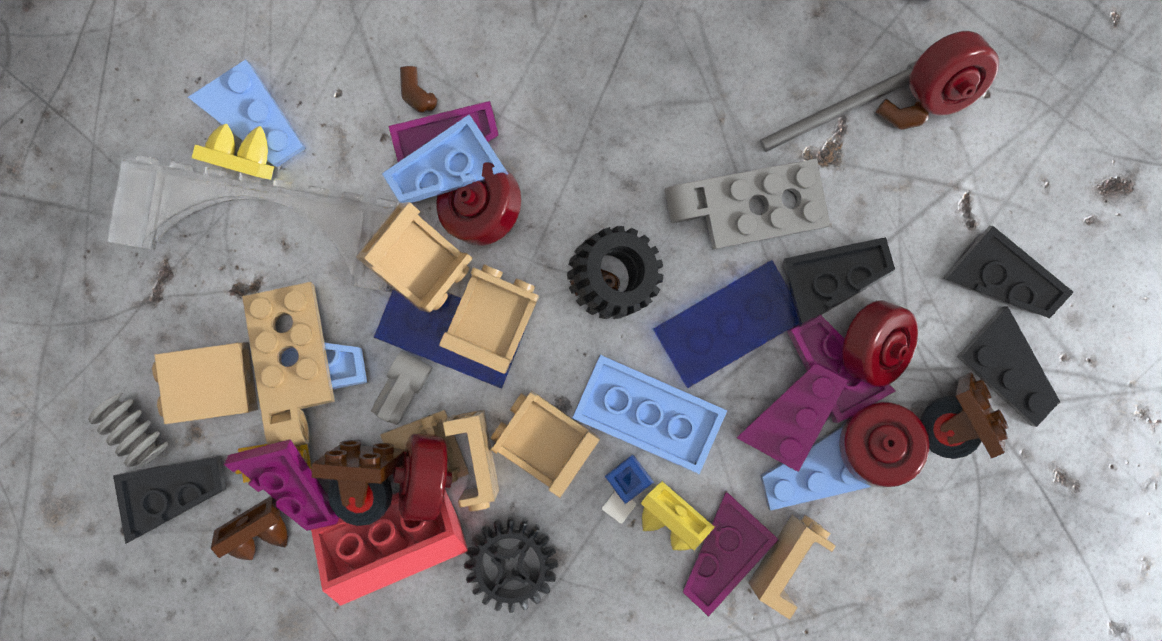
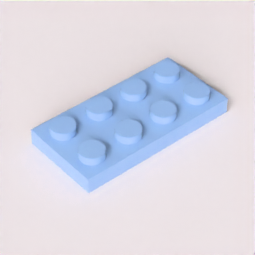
M600 354L572 418L700 474L727 410Z

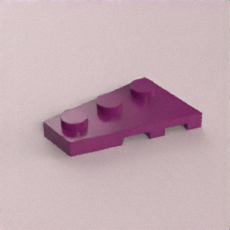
M487 101L388 126L397 161L400 162L467 115L473 118L488 142L499 136L491 102Z
M822 315L802 327L797 325L787 330L807 371L818 362L849 379L830 413L833 423H840L860 409L896 392L890 384L883 387H875L852 377L846 371L842 358L844 338Z
M817 362L748 426L737 439L799 472L849 379Z
M291 439L228 455L224 463L227 468L232 472L241 471L250 479L248 484L257 492L261 490L266 491L277 500L276 507L306 531L337 524L339 517L330 506L327 493L317 478H312L311 469Z
M727 491L712 522L715 528L705 538L683 589V593L708 617L779 540Z

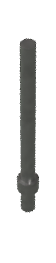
M917 61L909 64L906 70L760 139L762 148L767 152L909 84L911 71Z

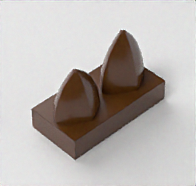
M270 496L214 530L211 550L218 558L229 554L237 559L252 561L255 554V543L253 540L255 536L271 545L285 548L288 536L285 523L280 516V509L276 507L277 500Z

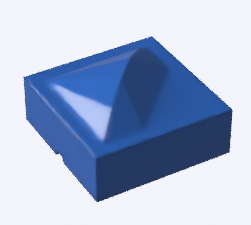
M631 455L605 475V478L624 504H627L654 483L634 455Z

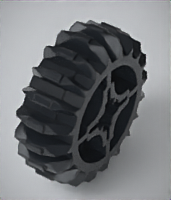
M508 517L507 527L503 528L500 519L494 520L495 532L489 526L484 525L481 531L485 538L479 535L473 536L472 542L476 547H468L466 555L473 559L464 563V569L474 571L467 575V583L478 582L473 588L472 593L479 595L484 591L486 594L483 597L482 603L487 605L491 599L496 600L494 608L496 611H500L502 603H508V611L510 613L514 612L515 603L518 602L523 610H527L529 607L528 598L533 603L539 604L541 597L538 591L543 594H549L550 586L546 582H555L556 574L550 570L558 567V560L548 558L556 553L555 546L543 547L549 542L550 536L544 534L537 538L540 526L536 524L532 527L531 531L526 530L528 520L524 518L520 523V527H514V517ZM502 539L521 540L511 549H505L500 545L497 547L493 545ZM530 546L536 552L540 562L538 575L531 572V567L524 560ZM484 553L492 557L491 562L498 569L493 582L489 579L484 569ZM519 554L517 570L513 567L512 571L507 570L503 576L506 564L505 559L510 561V558L515 559ZM512 580H517L523 584L529 583L520 589L511 590L503 588L506 583Z

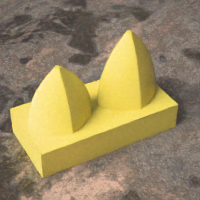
M223 124L215 129L208 137L205 147L194 146L193 159L269 180L272 178L274 166L266 164L268 154L267 140L261 126L256 127L246 136L240 145L237 156L234 155L235 141L228 124Z
M663 481L648 493L641 502L644 506L642 513L643 531H655L665 526L671 530L670 540L673 550H695L715 528Z

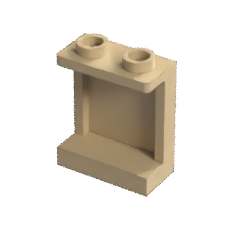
M410 202L399 203L356 258L420 311L431 312L432 310L439 309L448 297L446 292L454 282H460L469 271L467 265L472 260V257L468 253L460 252L418 215L420 211Z
M484 264L481 270L473 267L470 273L472 276L449 329L444 333L439 346L505 374L539 299V295L533 293L535 286L517 278L514 284L501 279L503 272Z
M249 342L154 354L155 362L152 366V372L155 381L159 384L160 391L157 408L160 416L164 419V424L249 413L258 410Z
M531 390L528 396L521 393L510 409L515 415L509 424L506 425L501 422L490 439L495 442L491 451L505 456L547 485L549 491L560 498L598 444L600 438Z
M485 410L452 415L443 422L445 437L467 433L477 484L476 488L463 491L458 499L459 508L468 506L469 511L487 509L490 507L489 502L495 501L499 492V485L491 451Z
M792 514L777 538L779 540L769 549L748 582L758 599L790 620L798 607L784 591V588L813 543L817 542L833 552L836 545L828 539L831 533L806 515L800 520Z

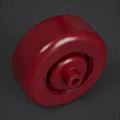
M960 31L947 35L932 44L915 63L909 78L910 91L921 106L930 114L944 116L957 113L976 102L990 88L999 70L998 54L976 32Z
M490 162L483 164L482 176L485 178L484 182L476 181L457 190L437 195L436 210L442 227L453 237L471 245L484 246L502 239L513 228L521 209V191L516 179L508 170H506L508 174L497 173L494 175L492 168L495 166Z
M884 300L874 301L861 309L852 320L844 338L842 358L846 371L852 377L875 387H883L897 380L910 364L916 350L918 323L914 314L907 308Z
M879 402L868 405L849 417L842 428L839 447L846 468L859 481L874 487H896L908 483L922 471L929 455V438L923 423L911 410L896 403Z
M412 434L406 443L402 467L394 468L393 483H400L399 511L402 518L406 520L434 521L441 510L445 487L450 488L452 485V472H447V445L441 436Z

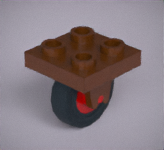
M972 372L959 378L956 396L936 399L925 408L920 420L929 438V449L941 457L951 459L966 457L977 450L981 442L991 459L1005 453V440L1008 439L1006 429L1009 428L999 409L996 411L992 409L988 400L991 398V394L982 379L976 381Z
M356 440L342 441L337 447L325 452V455L312 463V478L332 479L329 484L328 498L330 506L339 518L346 523L356 526L369 525L380 519L391 505L393 492L388 477L394 473L395 467L402 466L405 449L394 448V445L391 443L363 446L360 441Z

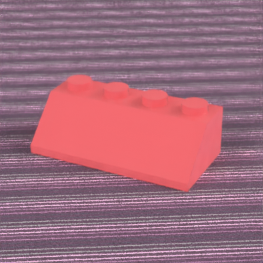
M446 490L439 515L431 522L402 518L399 511L398 492L392 495L391 505L385 514L369 525L356 526L346 523L339 518L337 524L311 530L322 591L340 606L468 551L460 520Z

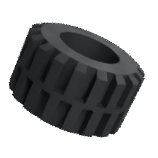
M616 226L613 229L608 227L595 233L574 251L576 255L570 258L568 264L573 269L567 272V280H573L574 282L569 289L571 294L577 292L580 298L576 300L579 306L588 305L586 312L591 315L599 313V318L602 319L611 317L619 319L640 311L653 302L651 298L657 296L660 288L656 285L663 282L664 274L658 273V269L663 267L662 259L656 260L655 254L659 253L656 246L650 248L647 244L650 239L646 235L639 238L637 236L638 230L630 228L625 231L624 226ZM604 255L616 257L625 265L629 281L624 292L612 289L604 281L601 274V262Z

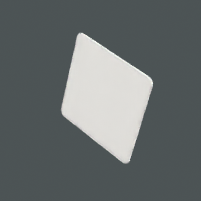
M614 491L602 507V510L622 524L634 509L636 503L631 500L624 504L616 491Z

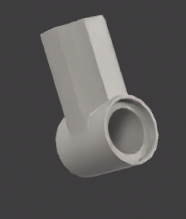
M403 350L400 351L388 371L387 378L389 379L381 390L371 412L386 422L398 425L415 393L418 394L431 373L432 366Z

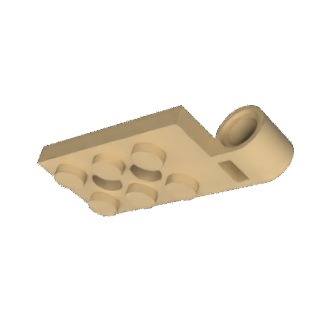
M312 282L242 296L264 433L268 445L291 439L295 447L308 444L309 428L305 414L301 409L335 402L315 286ZM283 315H290L293 320L292 327L287 332L279 333L276 330L278 318ZM295 348L298 351L297 362L292 366L285 367L281 361L282 354L287 349Z

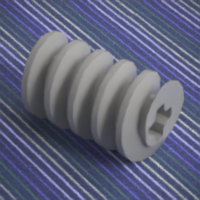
M120 392L95 408L89 415L88 420L91 424L101 423L97 429L100 435L110 433L106 442L109 446L119 444L115 453L118 457L128 455L124 462L127 467L138 465L136 469H139L161 454L169 444L164 442L155 445L154 442L160 433L156 431L146 434L145 431L151 422L148 420L138 424L136 421L142 414V411L137 410L129 413L127 410L132 405L133 400L129 399L120 402L118 399L123 394Z

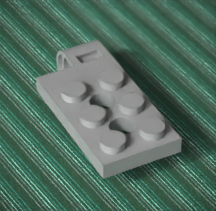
M817 159L693 181L664 189L671 223L684 222L706 216L712 250L831 226ZM785 190L793 192L796 196L797 202L793 209L785 207L782 203V194ZM752 196L759 197L764 202V211L761 215L752 213L749 208V201Z

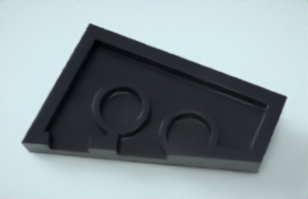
M991 225L944 277V279L1047 318H1051L1074 293Z
M886 237L784 258L783 261L800 327L895 271Z
M1003 306L957 356L1031 426L1038 427L1060 403L1058 396L1008 306Z
M221 455L113 475L125 544L226 490Z

